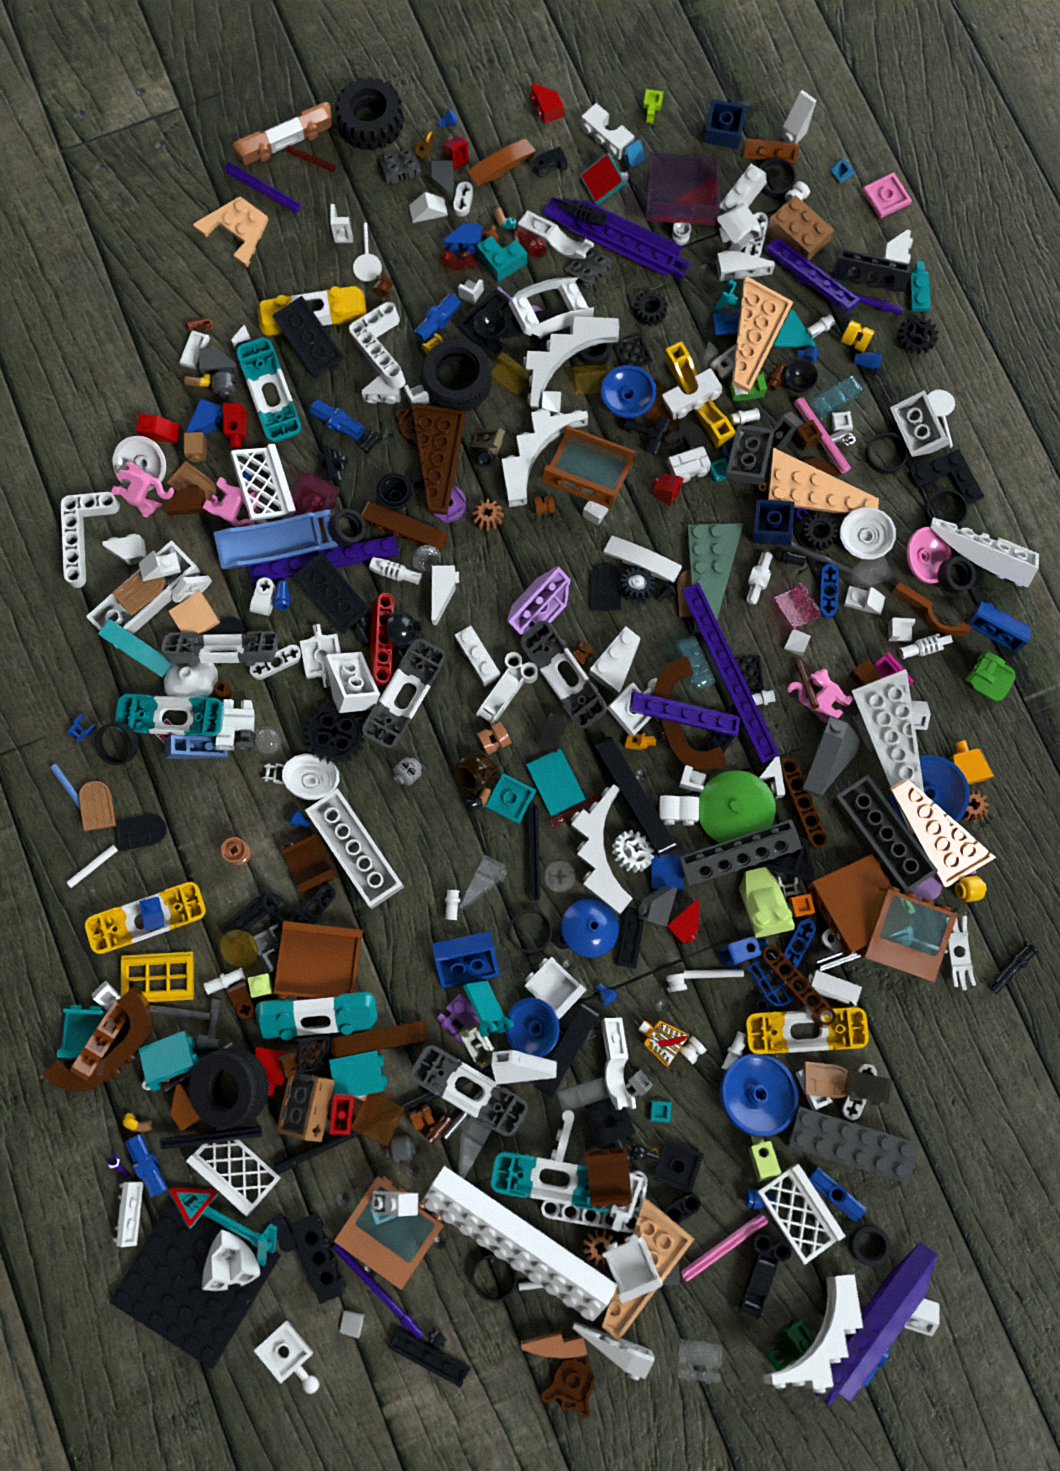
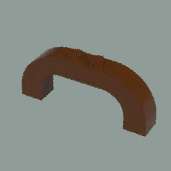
M688 656L679 658L665 667L657 679L654 696L671 700V693L676 683L694 675ZM656 718L658 724H663L664 730L661 732L665 742L669 741L675 755L685 764L703 770L716 769L727 765L721 747L704 752L696 751L687 744L679 723Z
M137 987L131 988L117 1001L130 1020V1030L126 1038L96 1066L87 1081L69 1071L72 1066L65 1058L57 1059L43 1073L53 1085L70 1092L87 1091L104 1084L110 1078L115 1079L121 1074V1068L125 1064L129 1065L137 1058L135 1054L147 1042L153 1023L150 1004Z

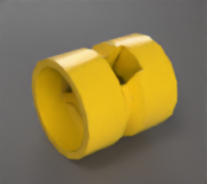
M851 320L841 342L848 346L854 345V349L864 353L875 331L868 327L861 328V324ZM858 333L863 335L860 341L855 340Z

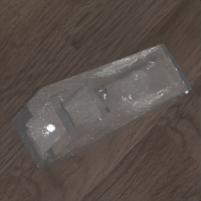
M484 855L459 906V910L464 911L497 886L499 881L503 882L508 872L505 870L506 865Z
M604 1077L557 1092L563 1112L610 1097L605 1086Z
M473 1116L470 1119L465 1118L460 1127L463 1132L460 1141L458 1176L465 1179L492 1128Z

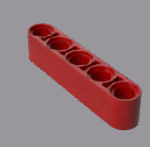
M382 593L372 602L369 670L377 687L382 686L391 678L392 643L387 636L386 626L389 616L394 612V599L388 593ZM380 600L385 602L386 607L381 605ZM379 618L384 620L385 625L380 623ZM379 636L384 639V644L379 641ZM378 654L383 657V662L378 659ZM377 673L382 675L383 680L378 679Z

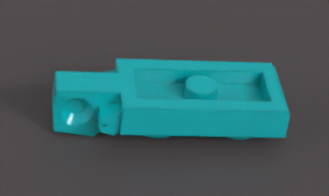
M924 261L916 262L914 271L911 272L909 279L911 311L929 312L930 310L928 272H924Z

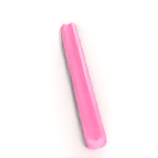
M803 397L798 398L794 402L798 411L806 422L814 420L823 434L820 443L842 474L848 472L850 465L805 399Z
M762 1213L758 1214L680 1272L684 1280L689 1281L766 1225L768 1221Z

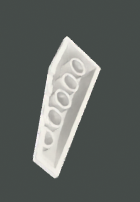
M934 517L931 521L930 528L947 544L975 564L994 573L998 578H1006L1017 586L1028 587L1039 569V554L1001 538H998L997 541L990 539V536L985 533L977 535L972 529L966 527L961 530L957 529L958 526L956 524Z

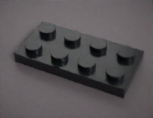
M300 296L272 315L273 320L314 379L344 359L343 354L303 296Z
M320 553L293 576L342 634L371 611L369 606L323 553Z

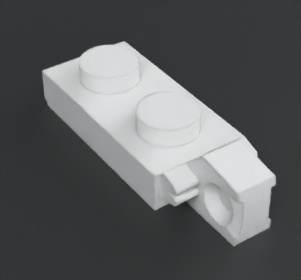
M630 1173L632 1203L625 1207L612 1206L610 1217L614 1218L612 1230L620 1232L622 1223H628L629 1219H631L644 1178Z

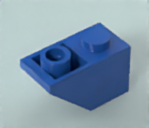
M463 223L444 239L445 251L450 253H477V245L481 243L482 239L481 224Z

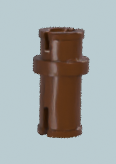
M777 363L773 373L769 375L768 383L766 384L768 390L776 391L777 387L781 385L782 377L787 368L784 363Z
M218 681V683H215L214 691L222 699H228L227 696L231 698L232 691L226 682Z
M443 1112L432 1127L429 1126V1131L424 1137L434 1144L438 1138L442 1137L441 1134L453 1120Z

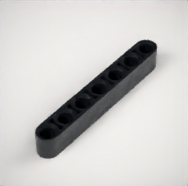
M608 736L594 744L595 752L614 784L620 789V794L658 857L661 858L676 850V843L612 737Z

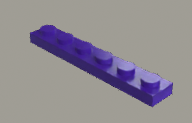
M777 238L766 246L765 252L846 313L859 304L860 298L781 239Z
M635 691L631 693L629 712L729 736H738L739 716Z

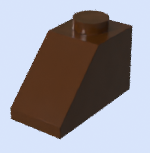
M188 485L187 488H181L166 504L164 512L170 516L206 513V510L202 508L205 504V491L198 485Z

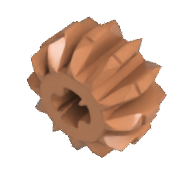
M486 499V503L480 500L479 506L475 505V512L472 513V517L475 518L473 520L474 524H479L480 530L484 526L486 531H489V527L496 529V524L501 525V518L504 517V514L501 512V505L497 506L496 501L490 503L489 499Z
M970 789L969 803L975 805V808L973 809L972 806L968 805L963 817L964 821H967L969 818L971 822H975L976 819L982 820L983 814L986 815L988 813L985 807H988L989 803L983 801L987 797L985 795L980 797L981 793L979 790L974 793L973 789Z
M595 1229L596 1236L593 1237L591 1233H588L587 1235L591 1241H583V1244L590 1246L584 1248L583 1252L590 1253L587 1256L588 1261L595 1257L594 1265H597L599 1259H601L604 1266L606 1261L602 1253L607 1251L606 1246L617 1241L610 1242L614 1235L611 1233L606 1237V1229H603L602 1235H599L598 1229ZM599 1242H603L605 1250H602V1252H598L595 1247L596 1244L599 1245Z

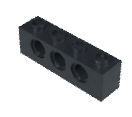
M840 249L834 266L833 277L839 280L854 281L857 284L872 285L875 288H886L893 292H904L910 276L911 264Z
M316 1213L291 1223L290 1227L319 1304L343 1295L345 1292L344 1288L347 1287L344 1277L342 1275L339 1276L337 1271L339 1264L336 1256L331 1255L329 1248L332 1246L329 1237L324 1236L322 1228H324L322 1218L320 1216L317 1217ZM309 1232H314L317 1235L315 1243L308 1241L307 1235ZM316 1252L324 1254V1262L319 1263L315 1260ZM323 1272H329L332 1275L331 1282H325L322 1279Z

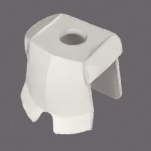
M744 203L739 204L736 209L717 217V221L722 226L719 228L722 241L724 243L729 240L731 241L729 251L740 252L752 240L761 237L760 224Z

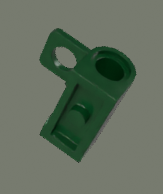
M802 1319L792 1320L781 1327L779 1332L783 1340L767 1352L766 1355L776 1371H781L794 1359H800L814 1343L815 1340ZM778 1350L784 1354V1361L782 1363H777L774 1358L775 1352Z

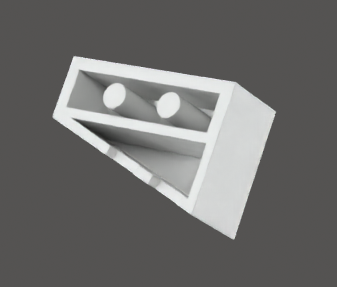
M625 626L590 668L589 675L615 696H618L623 688L641 638Z

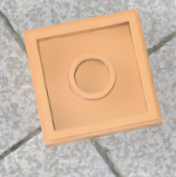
M198 591L169 610L170 615L181 632H198L199 635H202L220 623L201 591Z

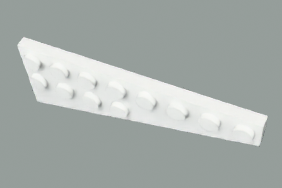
M906 669L852 690L890 786L893 787L907 778L924 793ZM902 813L908 830L911 834H914L904 814Z

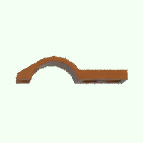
M901 582L892 591L893 595L922 612L927 626L938 634L965 637L972 629L971 626L964 622L953 627L941 624L933 616L932 602Z

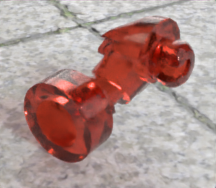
M524 227L516 229L515 240L517 239L523 246L529 245V254L532 257L540 258L547 253L546 243L540 240L533 231L527 230Z
M451 250L445 251L440 258L444 267L459 271L460 269L465 270L467 268L474 269L478 265L468 250L461 254V260L456 258Z

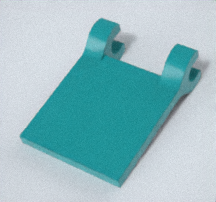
M488 981L470 983L463 986L480 1021L479 1033L481 1037L489 1036L487 1027L490 1033L498 1031L500 1034L506 1032L504 1024H506L507 1029L514 1027L513 1021L504 1016Z

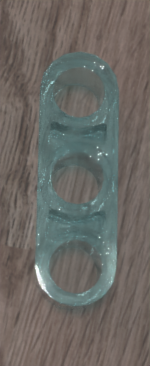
M850 376L814 399L811 406L819 417L824 419L858 398L865 390L855 376Z
M692 635L675 642L680 657L688 656L694 672L690 679L696 691L714 685L716 683L696 637Z

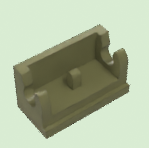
M476 1020L458 1031L477 1067L484 1068L492 1063V1056L495 1050L488 1037H481L479 1033L480 1024Z

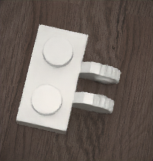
M209 576L181 578L173 589V601L176 603L184 601L198 591L203 593L211 584V578Z

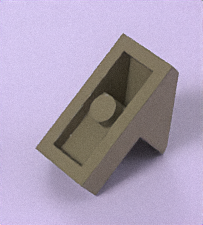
M501 428L477 430L470 446L477 450L489 449L493 452V455L497 456L505 431Z

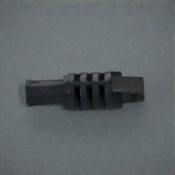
M562 198L559 210L573 214L575 219L602 227L606 225L608 220L606 213L581 202L576 204Z

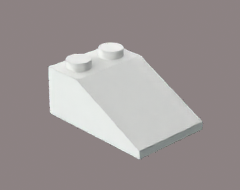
M362 652L326 655L332 696L338 712L372 710L377 704L380 693Z

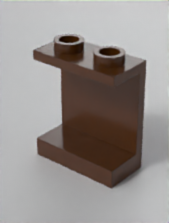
M312 833L301 838L302 841L296 844L291 842L285 845L284 849L280 851L285 857L297 882V888L302 895L338 878L319 836Z
M627 1147L586 1151L585 1160L588 1171L590 1207L604 1209L607 1205L625 1207L631 1204L632 1193Z

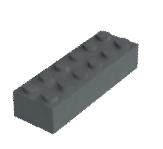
M866 775L832 799L869 852L880 862L882 870L893 885L900 889L899 893L905 894V892L911 891L938 872V869L869 775Z
M798 1107L791 1122L785 1146L909 1184L919 1143Z

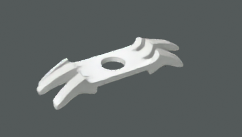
M962 916L961 932L959 931L956 918L952 930L953 933H951L948 941L953 985L958 987V975L962 990H967L965 970H967L966 973L971 986H975L976 982L970 959L967 916ZM945 917V927L949 917ZM956 946L964 948L965 954L963 957L955 956L954 948Z

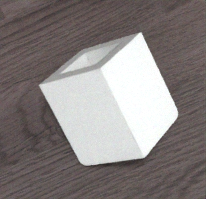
M468 279L464 285L460 284L458 286L459 297L475 305L484 291L483 281L479 279L476 284Z
M422 384L412 389H409L408 385L404 386L405 394L411 407V403L421 405L430 403L428 393L424 390Z
M588 501L583 509V517L598 526L607 514L608 508Z
M892 618L888 623V641L911 642L912 626L915 624V619Z
M685 765L679 787L701 793L704 788L706 774L693 771V767Z

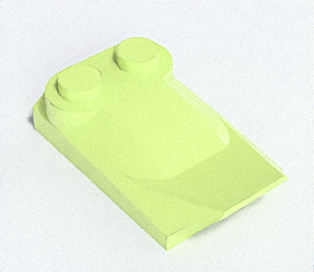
M766 867L745 871L739 891L755 938L794 930L795 925L792 920V912L788 909L777 878Z

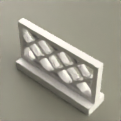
M268 444L266 448L231 451L230 456L250 520L283 517V519L291 518L296 510L275 444ZM255 454H262L264 462H259L253 456ZM237 456L246 458L248 460L247 463L244 465L239 462ZM249 462L260 467L257 472L247 467ZM261 469L269 474L268 480L258 474ZM243 471L253 476L250 482L243 478ZM255 478L265 484L262 489L252 484ZM266 486L274 490L273 497L263 491ZM249 487L259 493L256 498L248 494L247 490ZM260 495L270 501L267 506L257 500ZM271 502L279 506L280 511L274 512L268 508ZM255 504L264 511L260 514H254L252 507Z
M233 1140L236 1143L230 1144V1141H228V1144L216 1145V1143H213V1145L202 1144L188 1158L187 1162L247 1217L281 1179L240 1140ZM231 1146H240L243 1150V1157L231 1158ZM228 1147V1159L216 1160V1148ZM205 1148H213L214 1160H204L199 1155ZM245 1151H246L251 1157H245ZM254 1159L257 1161L258 1171L246 1172L245 1160ZM243 1160V1172L231 1173V1161ZM228 1161V1174H219L216 1171V1162ZM208 1163H214V1168H212ZM260 1165L265 1169L264 1171H260ZM260 1173H270L275 1179L269 1185L261 1186ZM258 1174V1186L246 1187V1175ZM243 1175V1187L234 1188L231 1185V1176ZM229 1176V1182L223 1177ZM247 1189H258V1198L253 1204L246 1199ZM238 1190H244V1196Z
M799 1164L791 1165L785 1172L757 1191V1194L803 1265L807 1264L833 1243L845 1237V1234ZM787 1176L792 1182L791 1191L781 1188L782 1180ZM767 1190H777L775 1202L767 1199L764 1194ZM781 1191L790 1193L789 1205L779 1203ZM794 1195H799L804 1200L803 1209L793 1207ZM779 1206L788 1208L787 1220L779 1218ZM792 1209L802 1211L801 1223L791 1221ZM806 1213L813 1214L815 1217L814 1227L805 1225ZM790 1224L800 1226L798 1238L790 1235ZM804 1227L814 1230L812 1242L802 1240ZM818 1231L824 1232L829 1239L824 1244L816 1243ZM802 1242L812 1245L811 1253L807 1257H804L801 1252Z

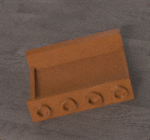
M873 854L819 878L807 887L846 957L853 955L856 951L868 945L885 892L879 891V887L887 888L888 885L891 886L889 878L884 875L880 862L874 858ZM893 896L880 933L881 938H885L902 929H907L912 924L911 916L904 910L899 897Z
M283 921L273 993L277 994V998L289 999V995L297 996V1000H309V997L317 999L338 997L340 994L354 993L363 930Z

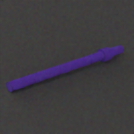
M801 278L798 279V284L811 287ZM853 293L860 298V303L879 308V311L885 313L889 311L898 315L902 314L903 308L892 305L888 301H879Z
M336 1243L332 1249L397 1316L400 1324L405 1329L408 1328L417 1339H420L424 1332L413 1322L414 1319L409 1313L406 1314L354 1258Z

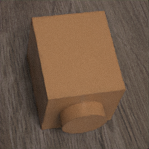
M203 432L184 433V454L188 461L200 462L201 460H207V439Z

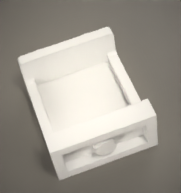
M553 957L549 960L545 958L538 965L540 970L536 974L532 972L524 980L527 983L524 987L536 998L550 1004L556 1012L558 1019H560L583 995L586 989L566 972Z
M636 1234L624 1239L626 1243L619 1246L617 1242L606 1246L607 1251L602 1253L603 1258L606 1257L618 1285L621 1303L651 1292L663 1285L643 1235L637 1237Z

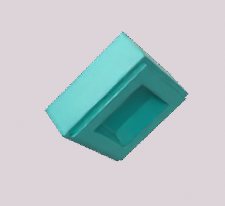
M725 458L711 463L710 473L715 483L728 478L726 476L728 462Z
M651 1100L650 1121L670 1123L672 1102Z

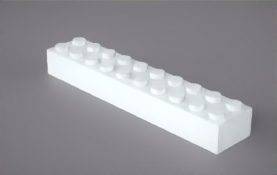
M445 1166L421 1202L428 1210L437 1213L445 1222L453 1224L463 1234L472 1237L480 1246L486 1247L497 1258L511 1264L513 1269L524 1273L532 1282L538 1283L548 1293L563 1300L565 1305L573 1307L586 1319L594 1321L608 1306L618 1286Z

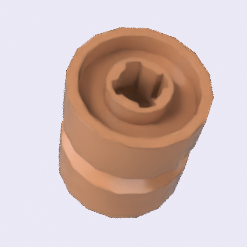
M501 722L492 725L491 730L484 729L477 733V737L488 756L496 752L498 747L504 748L512 744ZM491 735H493L496 741L494 744H492L489 738Z
M231 837L221 847L223 858L235 866L246 864L251 857L250 846L240 838Z

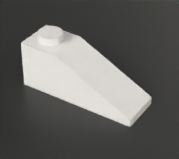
M803 90L799 93L782 128L780 137L788 143H798L807 133L816 100Z
M722 251L718 253L716 259L719 282L745 278V276L770 275L775 267L773 261L739 251Z
M432 566L433 625L438 624L456 589V583H459V572H456L455 566Z

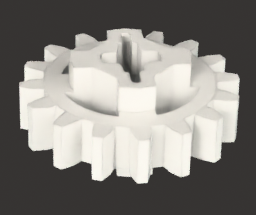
M630 830L628 833L624 831L615 839L616 842L612 845L615 849L612 851V854L617 855L615 861L621 862L620 867L625 865L626 871L632 868L633 872L636 873L638 870L642 872L651 864V860L654 858L651 853L654 849L649 848L650 842L645 841L646 836L641 838L640 832L634 835L633 831Z

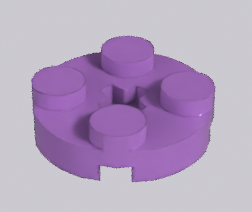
M454 486L452 488L450 499L452 503L451 507H449L448 515L432 513L442 523L456 521L466 511V498L458 487Z

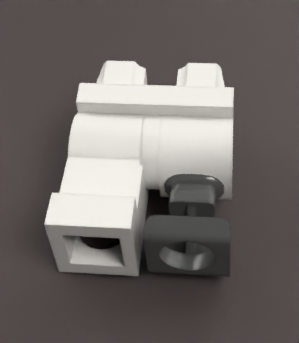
M224 699L223 725L221 733L217 734L216 750L234 751L235 731L241 732V740L236 742V750H254V744L251 742L250 736L254 732L255 720L252 701L242 700L241 709H234V700Z

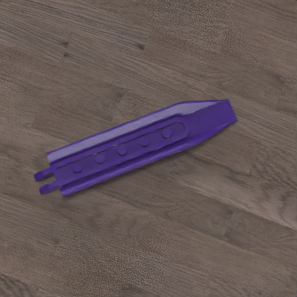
M551 198L543 211L545 215L567 229L662 275L667 276L671 273L673 276L682 279L685 273L674 265L676 264L684 270H687L690 266L686 260L679 257L683 246L591 202L565 199L576 204L581 202L606 213L608 220L604 227L575 219L573 214L559 210V204L562 203V199Z
M919 1242L888 1274L861 1312L863 1328H856V1333L845 1335L848 1357L841 1358L839 1363H830L833 1389L825 1397L824 1403L827 1406L831 1405L839 1394L849 1402L852 1401L925 1298L938 1254L922 1242ZM814 1393V1394H815L817 1397H819V1396H821L823 1393Z

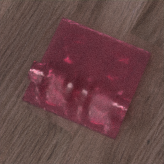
M802 583L797 584L794 589L773 598L792 630L821 617V609L818 608L814 599H810L812 595H808L809 592Z

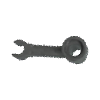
M212 999L208 1034H199L197 1051L218 1050L219 1039L215 1038L221 999Z

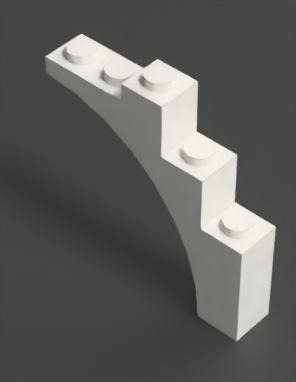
M574 316V323L570 324V334H551L550 340H547V351L549 352L527 351V357H524L523 366L528 374H533L529 377V386H532L531 393H528V404H530L532 410L540 409L543 391H545L547 383L554 372L564 361L587 347L601 343L618 342V318Z
M544 409L531 412L533 433L524 432L517 435L519 456L511 455L502 459L509 507L527 504L528 477L538 455L551 441L565 433L566 426L578 428L588 425L587 411L576 410L569 414L557 413L554 416H550V411Z
M613 785L611 788L607 787L602 792L601 796L603 798L599 803L596 801L589 809L590 814L584 809L581 813L577 811L571 818L573 822L571 828L588 840L587 842L583 841L577 848V851H579L577 857L594 870L593 873L589 871L582 879L585 881L583 887L620 915L633 898L619 885L607 863L603 846L605 818L610 805L620 790L616 785Z
M854 1275L827 1277L828 1296L826 1313L814 1343L791 1366L779 1372L763 1375L764 1384H771L773 1389L785 1388V1383L792 1382V1386L804 1385L805 1389H813V1393L826 1392L827 1387H833L830 1363H839L841 1358L848 1357L845 1334L856 1333V1328H863Z

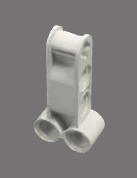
M516 652L506 655V672L476 714V716L480 715L490 722L491 726L499 719L523 683H533L537 680L538 669L533 663H525L523 665L521 656ZM511 659L519 661L516 666L509 665ZM531 669L534 671V675L527 677L524 672Z

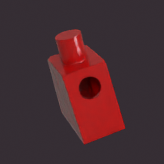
M242 403L223 404L224 435L230 440L231 449H241V440H247L248 412Z
M256 1047L255 1056L261 1061L268 1075V1096H273L275 1084L283 1086L288 1079L283 1077L278 1059L288 1052Z

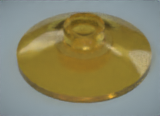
M233 930L228 932L221 940L220 950L222 956L229 964L243 968L250 966L256 960L258 946L255 939L247 932Z

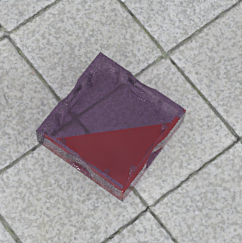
M650 153L645 221L717 225V217L720 210L719 181L721 157Z

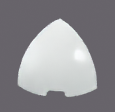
M221 1230L216 1236L204 1267L203 1290H227L228 1285L239 1283L243 1286L260 1275L259 1265L254 1254L240 1238L224 1230Z

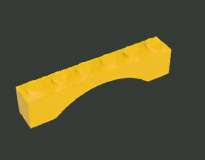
M681 341L665 349L664 360L684 394L690 395L697 391L695 376L698 374L690 354ZM712 400L705 402L699 409H694L717 449L724 446L726 442L733 441L736 433L734 428Z

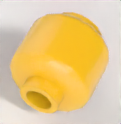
M978 876L962 877L955 885L957 897L964 902L980 901L983 899L987 889L985 882Z

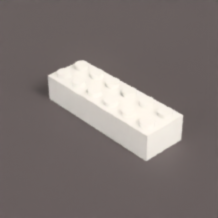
M171 540L156 556L176 553L181 572L163 577L164 588L157 597L131 616L117 598L111 594L86 617L99 631L109 618L131 634H134L172 600L173 589L176 587L178 580L183 577L199 576L201 572ZM140 569L137 570L129 579L136 575L140 571Z
M338 788L305 810L371 909L404 888Z

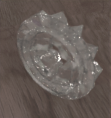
M557 861L551 863L546 868L544 878L551 890L565 892L573 886L576 875L574 868L568 862ZM559 868H561L563 875L569 876L562 878L561 885H559L558 878L551 877L558 874Z

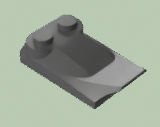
M738 425L726 476L735 482L748 484L762 483L765 479L774 430L752 425Z

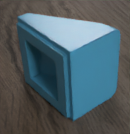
M640 140L625 148L624 160L631 168L645 160Z
M844 157L830 169L831 173L840 183L856 173Z

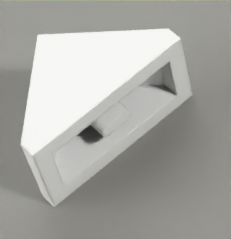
M424 192L409 205L413 223L447 216L444 198Z

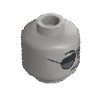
M405 757L393 768L395 774L393 777L398 784L410 786L421 776L422 766L415 758Z

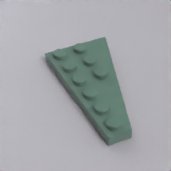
M744 523L687 526L691 586L700 583L716 620L718 619ZM693 618L694 634H701Z

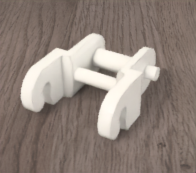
M267 763V765H264L266 773L262 779H265V782L273 780L276 784H284L283 781L276 779L277 769L284 768L285 765L276 763V766H272L270 763ZM270 769H274L273 777H269Z
M776 875L785 900L787 896H798L800 893L796 886L798 878L794 877L793 884L783 885L780 875ZM793 887L794 891L786 892L785 888Z

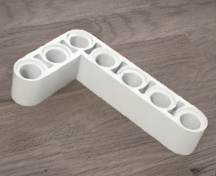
M386 302L353 322L349 327V331L356 346L392 389H400L405 385L402 370L377 340L378 336L396 326L400 321L395 305L391 302Z
M110 492L69 495L61 501L64 578L74 588H80L86 583L83 517L116 513L120 508V504ZM108 501H112L110 505L106 506ZM94 502L93 506L87 507L89 503ZM75 504L74 508L69 509L71 505ZM72 522H76L74 526L70 527ZM77 539L74 544L70 545L72 540ZM77 557L75 562H71L72 558ZM78 574L77 579L72 580V577Z
M634 1170L631 1174L641 1175L644 1178L638 1195L640 1202L634 1207L631 1216L637 1220L646 1194L647 1178L641 1171ZM544 1200L541 1204L542 1214L550 1219L611 1229L612 1224L605 1222V1217L611 1213V1209L607 1212L595 1211L596 1218L594 1220H587L585 1218L587 1209L552 1202L556 1205V1210L553 1213H547L544 1207L551 1201ZM568 1206L576 1208V1214L572 1217H568L565 1214V1209ZM623 1222L620 1231L633 1233L635 1226L629 1228Z

